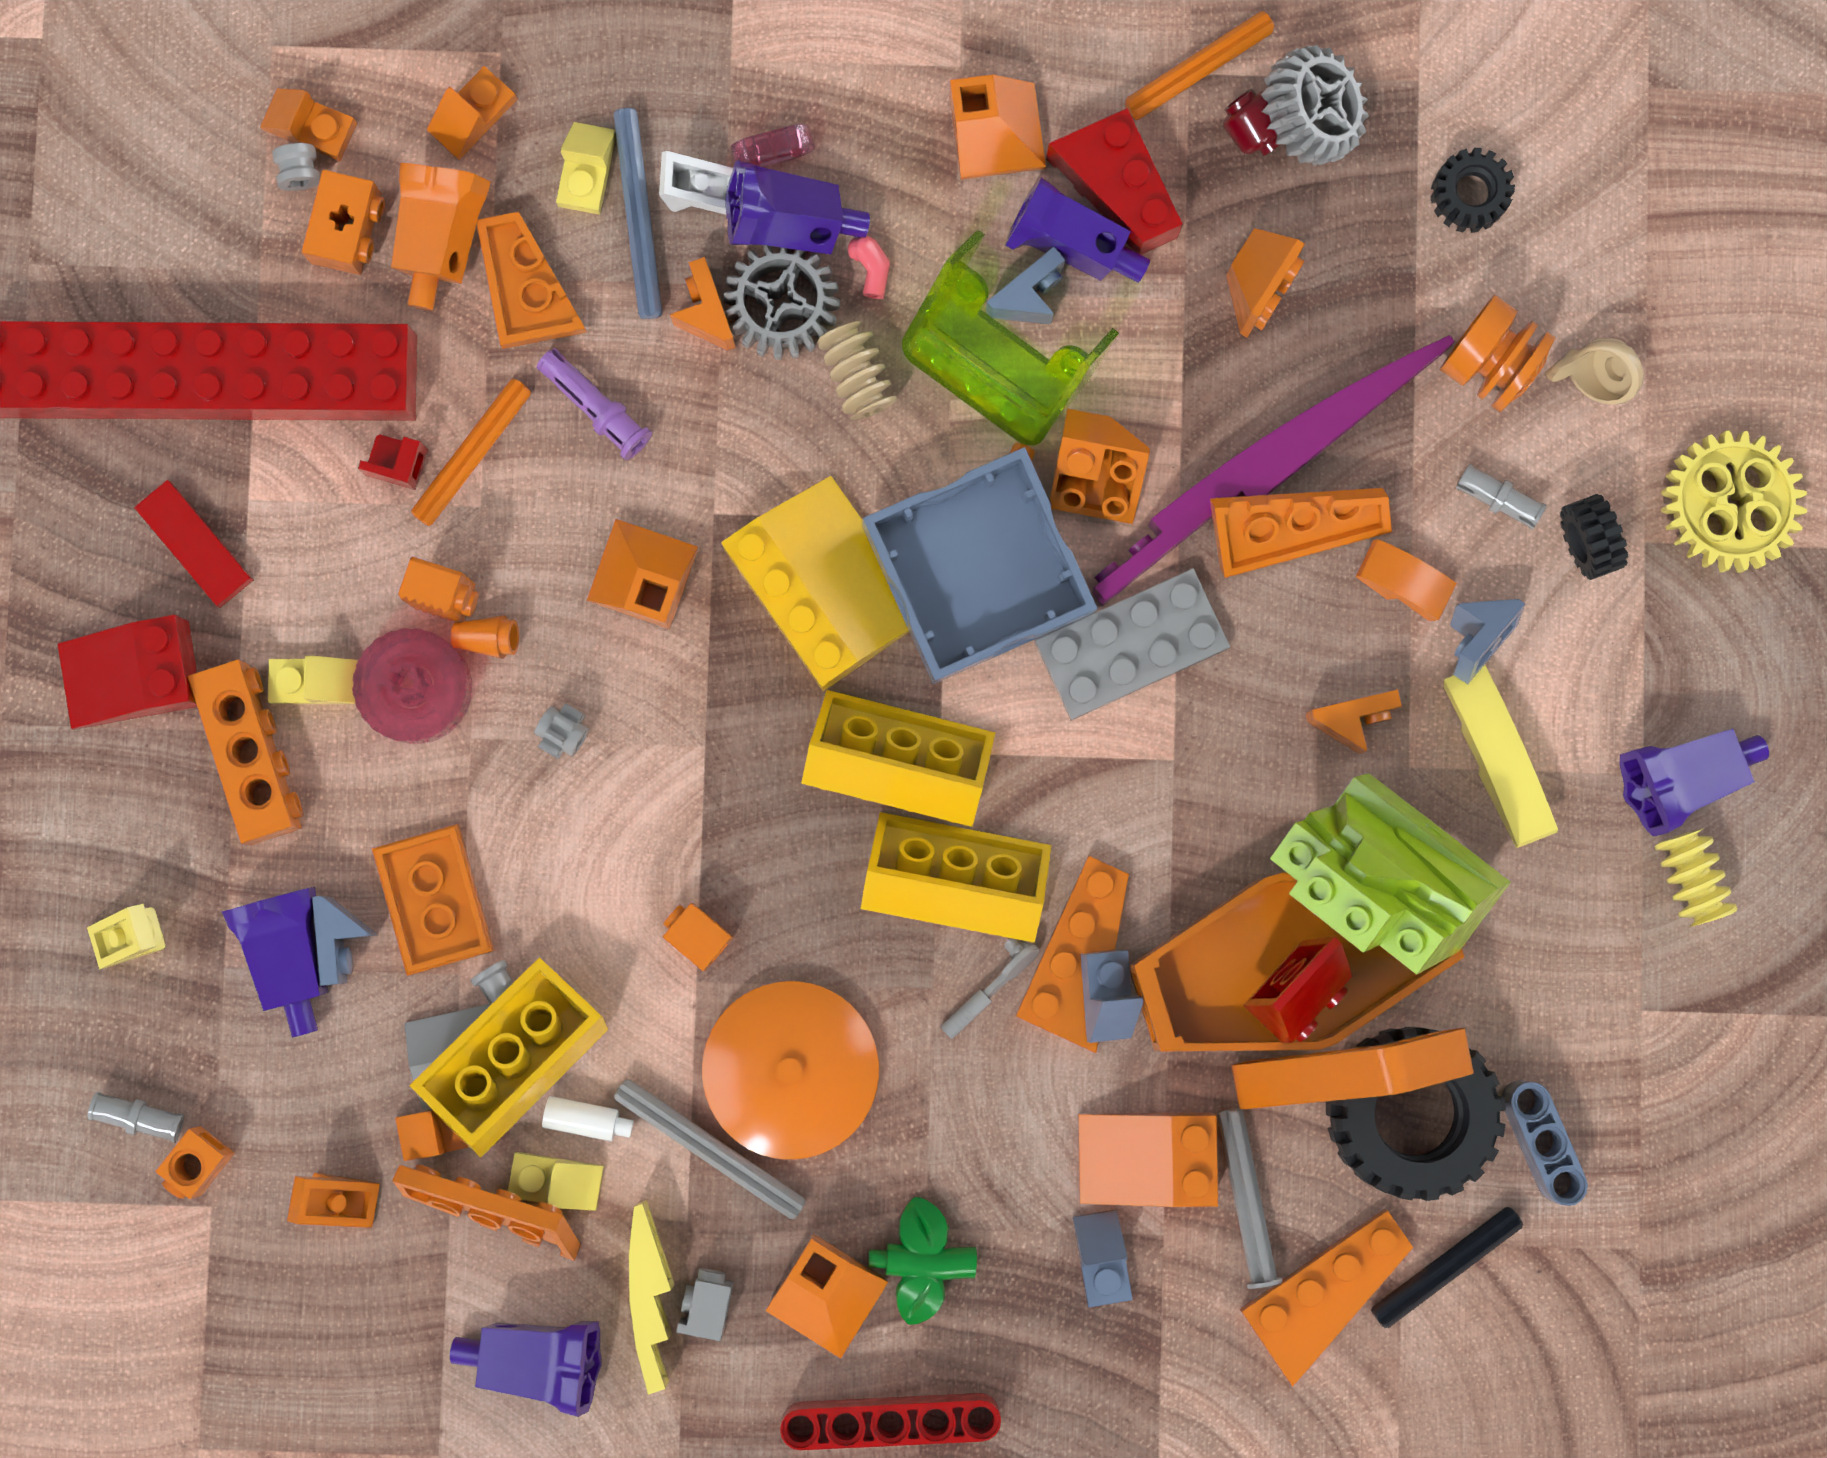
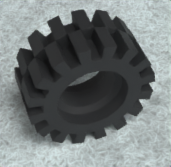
M1474 148L1471 153H1468L1467 149L1461 150L1456 156L1452 155L1448 158L1437 173L1431 189L1434 190L1430 196L1431 204H1437L1434 210L1437 217L1442 214L1446 217L1443 222L1446 226L1450 227L1454 223L1458 225L1456 231L1463 233L1466 228H1470L1471 233H1477L1482 227L1485 230L1490 228L1510 206L1513 200L1511 196L1515 192V185H1510V182L1514 176L1512 170L1505 172L1504 168L1507 162L1503 158L1499 162L1493 159L1496 155L1493 151L1489 150L1486 155L1481 154L1482 148ZM1476 176L1482 179L1488 188L1487 200L1483 204L1476 206L1464 203L1457 194V183L1461 178Z
M1594 494L1561 508L1560 517L1563 521L1560 524L1561 528L1565 531L1563 537L1565 542L1569 544L1570 548L1568 551L1571 556H1574L1576 567H1580L1581 574L1584 577L1587 576V579L1593 580L1627 566L1628 552L1624 548L1627 546L1626 539L1621 535L1623 529L1621 524L1618 525L1616 522L1617 515L1615 511H1610V504L1607 500L1604 501L1602 495Z

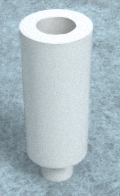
M549 1096L547 1099L542 1121V1128L611 1142L615 1135L630 1138L634 1125V1120L620 1118L619 1110L553 1096Z

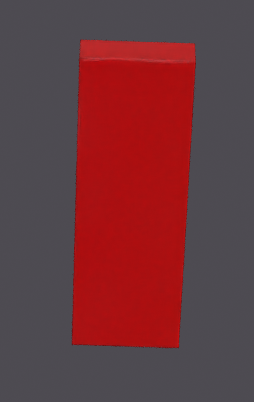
M166 480L134 507L217 607L221 608L254 581L171 481Z

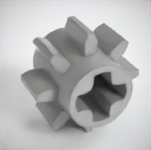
M566 703L561 711L550 706L534 731V734L543 739L538 747L557 759L561 757L563 752L573 757L582 746L590 730L581 724L586 715Z

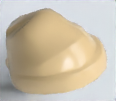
M1597 338L1590 341L1580 350L1571 349L1565 354L1563 359L1550 367L1545 372V375L1552 382L1570 376L1577 389L1586 397L1603 404L1619 405L1628 402L1637 395L1643 385L1644 371L1639 357L1626 343L1614 338Z

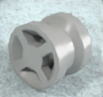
M293 143L282 145L272 151L273 161L279 166L280 171L276 176L279 189L299 191L319 185L320 173L314 169L313 164L317 158L316 149L313 145Z

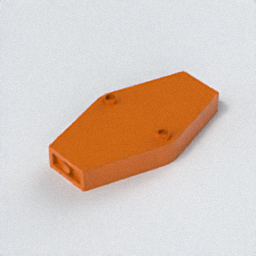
M1278 873L1255 880L1131 963L1129 969L1137 996L1143 997L1141 1010L1154 1051L1320 1050L1336 1045L1465 956L1461 948L1458 953L1416 975L1380 945L1363 953L1289 894L1298 882L1288 873ZM1335 936L1343 945L1353 976L1344 985L1348 992L1335 1007L1328 1009L1325 1006L1315 1017L1318 1025L1305 1040L1298 1042L1295 1039L1293 1043H1282L1243 1005L1302 940Z

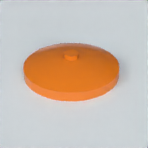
M775 982L763 985L742 995L719 1017L711 1030L704 1049L702 1061L703 1088L709 1107L716 1120L739 1144L751 1151L771 1158L793 1160L809 1158L840 1145L864 1121L873 1104L878 1087V1052L867 1023L860 1013L843 997L825 987L808 982Z

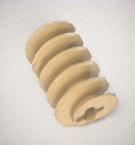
M858 321L828 331L820 336L817 341L819 349L828 350L823 357L825 364L835 366L830 372L831 380L842 382L836 388V393L840 398H848L842 404V409L846 414H854L850 420H859L873 416L897 402L896 396L882 395V392L891 385V381L876 379V376L885 369V365L870 363L869 360L876 356L879 350L878 347L864 348L863 344L871 339L873 334L872 331L858 332L857 328L862 324V322Z

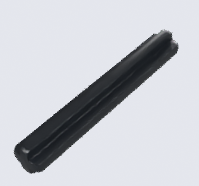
M1510 1207L1502 1209L1374 1305L1371 1312L1375 1319L1385 1329L1390 1328L1522 1229L1523 1222L1521 1218Z

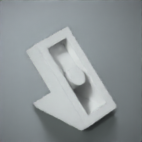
M664 151L661 157L659 196L673 212L693 206L726 215V190L733 168Z

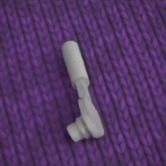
M1012 938L1005 943L1004 947L1010 953L1012 961L1004 968L1002 974L984 991L979 989L940 1026L951 1039L959 1034L965 1026L992 1002L990 998L1009 980L1018 976L1035 960L1040 952L1035 944L1030 945L1026 941Z

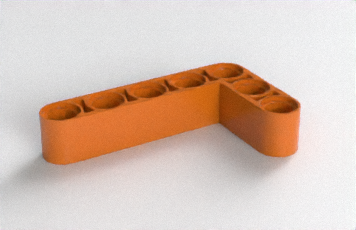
M1465 1028L1432 1032L1384 1045L1264 1058L1231 1065L1239 1109L1393 1095L1474 1074Z

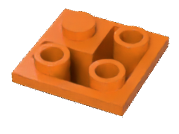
M994 74L950 80L949 99L960 180L1046 169L1035 83Z
M1256 228L1253 229L1226 274L1240 334L1248 338L1254 327L1261 331L1263 330L1282 297L1275 293L1279 291L1285 295L1305 262L1298 257L1305 243L1295 238Z
M1067 408L1049 498L1051 509L1133 524L1150 448L1110 416Z
M615 519L587 601L670 629L696 557L698 546Z
M813 1233L765 1311L841 1359L889 1281Z

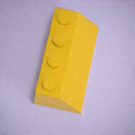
M826 690L809 743L801 784L973 827L996 732Z
M880 812L860 909L1035 943L1044 905L1052 845Z
M539 957L409 1086L481 1158L609 1029L603 1017Z

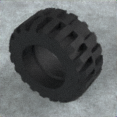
M1420 1027L1390 1028L1380 1031L1376 1037L1365 1038L1356 1046L1359 1048L1384 1045L1437 1032L1438 1030ZM1469 1048L1474 1074L1443 1082L1449 1089L1453 1100V1122L1444 1141L1434 1150L1425 1154L1408 1155L1400 1153L1391 1148L1381 1138L1375 1123V1106L1378 1096L1326 1102V1115L1330 1116L1331 1127L1327 1129L1331 1141L1335 1142L1339 1149L1337 1154L1343 1163L1348 1165L1354 1171V1174L1365 1183L1384 1193L1411 1201L1413 1198L1424 1201L1439 1200L1440 1195L1446 1193L1453 1196L1464 1190L1463 1184L1467 1181L1476 1182L1485 1173L1481 1169L1487 1160L1493 1162L1499 1150L1494 1148L1497 1136L1504 1137L1506 1124L1500 1123V1111H1506L1505 1099L1502 1096H1498L1496 1087L1500 1083L1495 1072L1488 1071L1484 1065L1486 1059L1478 1051Z

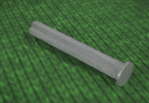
M1239 1108L1222 1110L1218 1112L1217 1118L1251 1282L1247 1283V1288L1256 1289L1277 1285L1283 1281L1282 1277H1277L1244 1113Z

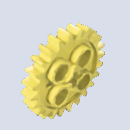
M1730 430L1720 434L1718 441L1712 434L1702 439L1703 448L1695 442L1687 448L1690 457L1681 455L1674 460L1681 471L1671 470L1665 476L1670 482L1675 484V486L1667 487L1661 491V495L1672 499V503L1661 508V512L1673 514L1675 519L1667 524L1665 528L1666 530L1679 529L1681 532L1674 542L1676 546L1685 542L1691 545L1686 557L1691 558L1699 553L1704 554L1702 559V567L1704 568L1718 560L1719 572L1722 573L1729 570L1732 563H1734L1737 572L1742 573L1748 570L1749 561L1755 569L1766 565L1765 556L1771 561L1781 557L1778 546L1786 549L1794 544L1787 533L1795 534L1803 528L1798 522L1793 520L1794 517L1807 513L1806 508L1796 505V500L1806 496L1807 491L1794 489L1793 485L1803 476L1802 474L1789 475L1787 469L1794 462L1793 458L1782 462L1777 459L1781 450L1780 445L1769 451L1764 449L1766 443L1765 436L1759 437L1750 444L1748 431L1740 433L1735 442ZM1727 464H1730L1732 466V474H1730V471L1726 468ZM1746 469H1752L1759 475L1760 485L1758 488L1750 486L1746 481ZM1703 473H1708L1716 479V492H1710L1703 486ZM1731 496L1732 500H1739L1740 507L1737 508L1736 504H1729L1727 497ZM1752 511H1756L1764 517L1766 522L1764 531H1760L1752 525ZM1709 516H1714L1721 521L1723 526L1721 536L1715 535L1709 530L1707 525ZM1736 529L1738 533L1741 535L1740 540L1736 539L1735 537Z

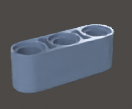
M1525 1080L1511 1082L1502 1093V1097L1505 1099V1113L1539 1191L1552 1202L1565 1206L1576 1205L1583 1200L1587 1193V1179L1549 1092L1539 1083ZM1530 1089L1535 1096V1105L1529 1112L1523 1113L1518 1108L1517 1099L1523 1090ZM1548 1130L1552 1135L1553 1145L1548 1152L1540 1154L1536 1149L1535 1141L1539 1133ZM1567 1172L1571 1180L1570 1188L1565 1194L1558 1196L1553 1187L1554 1179L1560 1173Z

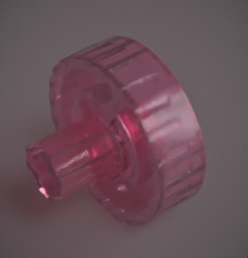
M402 628L378 637L364 650L361 658L358 659L355 672L353 673L352 691L355 705L360 711L361 717L373 730L397 742L425 744L446 736L462 721L470 705L472 678L464 657L444 638L423 629ZM426 669H428L429 672L431 673V675H432V677H433V680H434V685H432L431 676L429 675V673H428V671H427ZM409 677L414 681L411 689L401 687L405 678ZM425 701L427 702L426 704H424V705H422L421 707H418V708H412V709H410V708L402 707V706L414 707V706H419L420 704H422V703L425 702Z

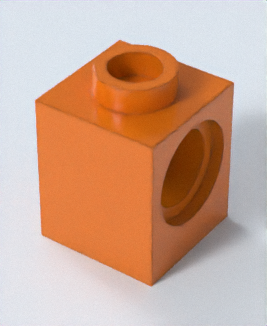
M690 903L686 909L681 904L678 905L663 923L668 930L662 937L702 971H707L734 938V936L694 903Z
M202 1126L188 1129L155 1172L165 1179L162 1185L172 1195L180 1199L185 1197L193 1199L203 1195L235 1153ZM189 1154L195 1155L201 1163V1171L196 1178L189 1176L184 1168V1161Z

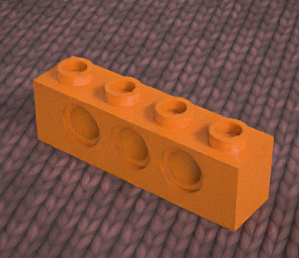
M237 659L189 675L190 686L240 843L252 846L302 829L299 818L304 816L302 804L295 791L290 793L285 776L290 775L289 764L284 752L276 750L272 735L277 733V727L271 711L268 708L263 709L259 693L264 691V687L255 667L250 668L248 663ZM242 699L245 705L244 714L240 719L231 721L227 714L228 706L232 701ZM254 740L258 746V754L253 761L245 763L240 755L241 748L247 741ZM267 781L271 787V797L265 804L259 805L254 799V790L259 783Z

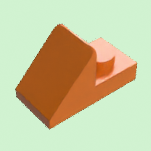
M483 66L458 93L450 86L446 89L428 125L427 131L454 157L460 160L518 98L487 67Z
M277 88L260 128L293 143L311 144L315 147L316 152L341 162L357 122L349 115L314 102L307 91Z
M705 257L688 262L692 276L684 278L692 302L701 301L702 303L670 314L673 325L723 349L731 350L736 348Z
M1397 689L1313 709L1306 713L1307 722L1356 753L1362 754L1367 752V745L1360 718L1365 719L1366 725L1392 719L1390 711L1402 707Z
M432 1109L395 1117L404 1161L437 1156L469 1147Z
M314 1173L312 1177L295 1176L287 1221L302 1225L372 1228L380 1183L323 1173Z

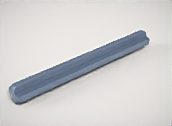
M621 108L614 112V122L638 314L641 319H654L662 315V306L638 114L634 108Z

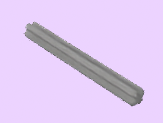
M626 1079L617 1089L614 1095L617 1102L789 1219H795L799 1215L806 1201L795 1191L633 1081Z

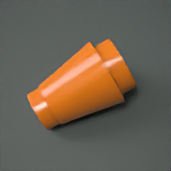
M505 615L454 622L451 628V644L453 648L504 659L506 655H514L517 652L519 627L516 620H508Z

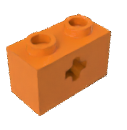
M322 170L301 251L311 264L361 275L364 263L369 264L373 256L374 239L371 238L374 222L379 223L381 221L385 207V199L381 197L382 193L374 181ZM349 217H351L354 221L353 224H345L342 231L339 228V224L347 223Z

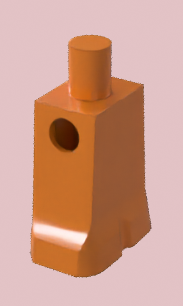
M400 163L399 185L401 196L391 268L413 276L408 306L433 311L439 281L462 284L478 216L486 200L491 181L463 170Z

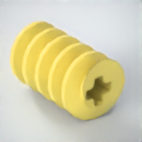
M1704 828L1674 836L1655 845L1656 850L1670 851L1671 853L1670 856L1661 862V866L1672 867L1677 870L1666 880L1668 884H1682L1683 888L1672 897L1674 901H1688L1689 905L1678 914L1679 917L1694 918L1695 922L1689 927L1726 917L1735 913L1738 909L1734 903L1721 902L1732 891L1730 887L1715 885L1726 874L1724 870L1709 868L1720 857L1718 853H1704L1703 850L1714 842L1711 836H1698V833Z

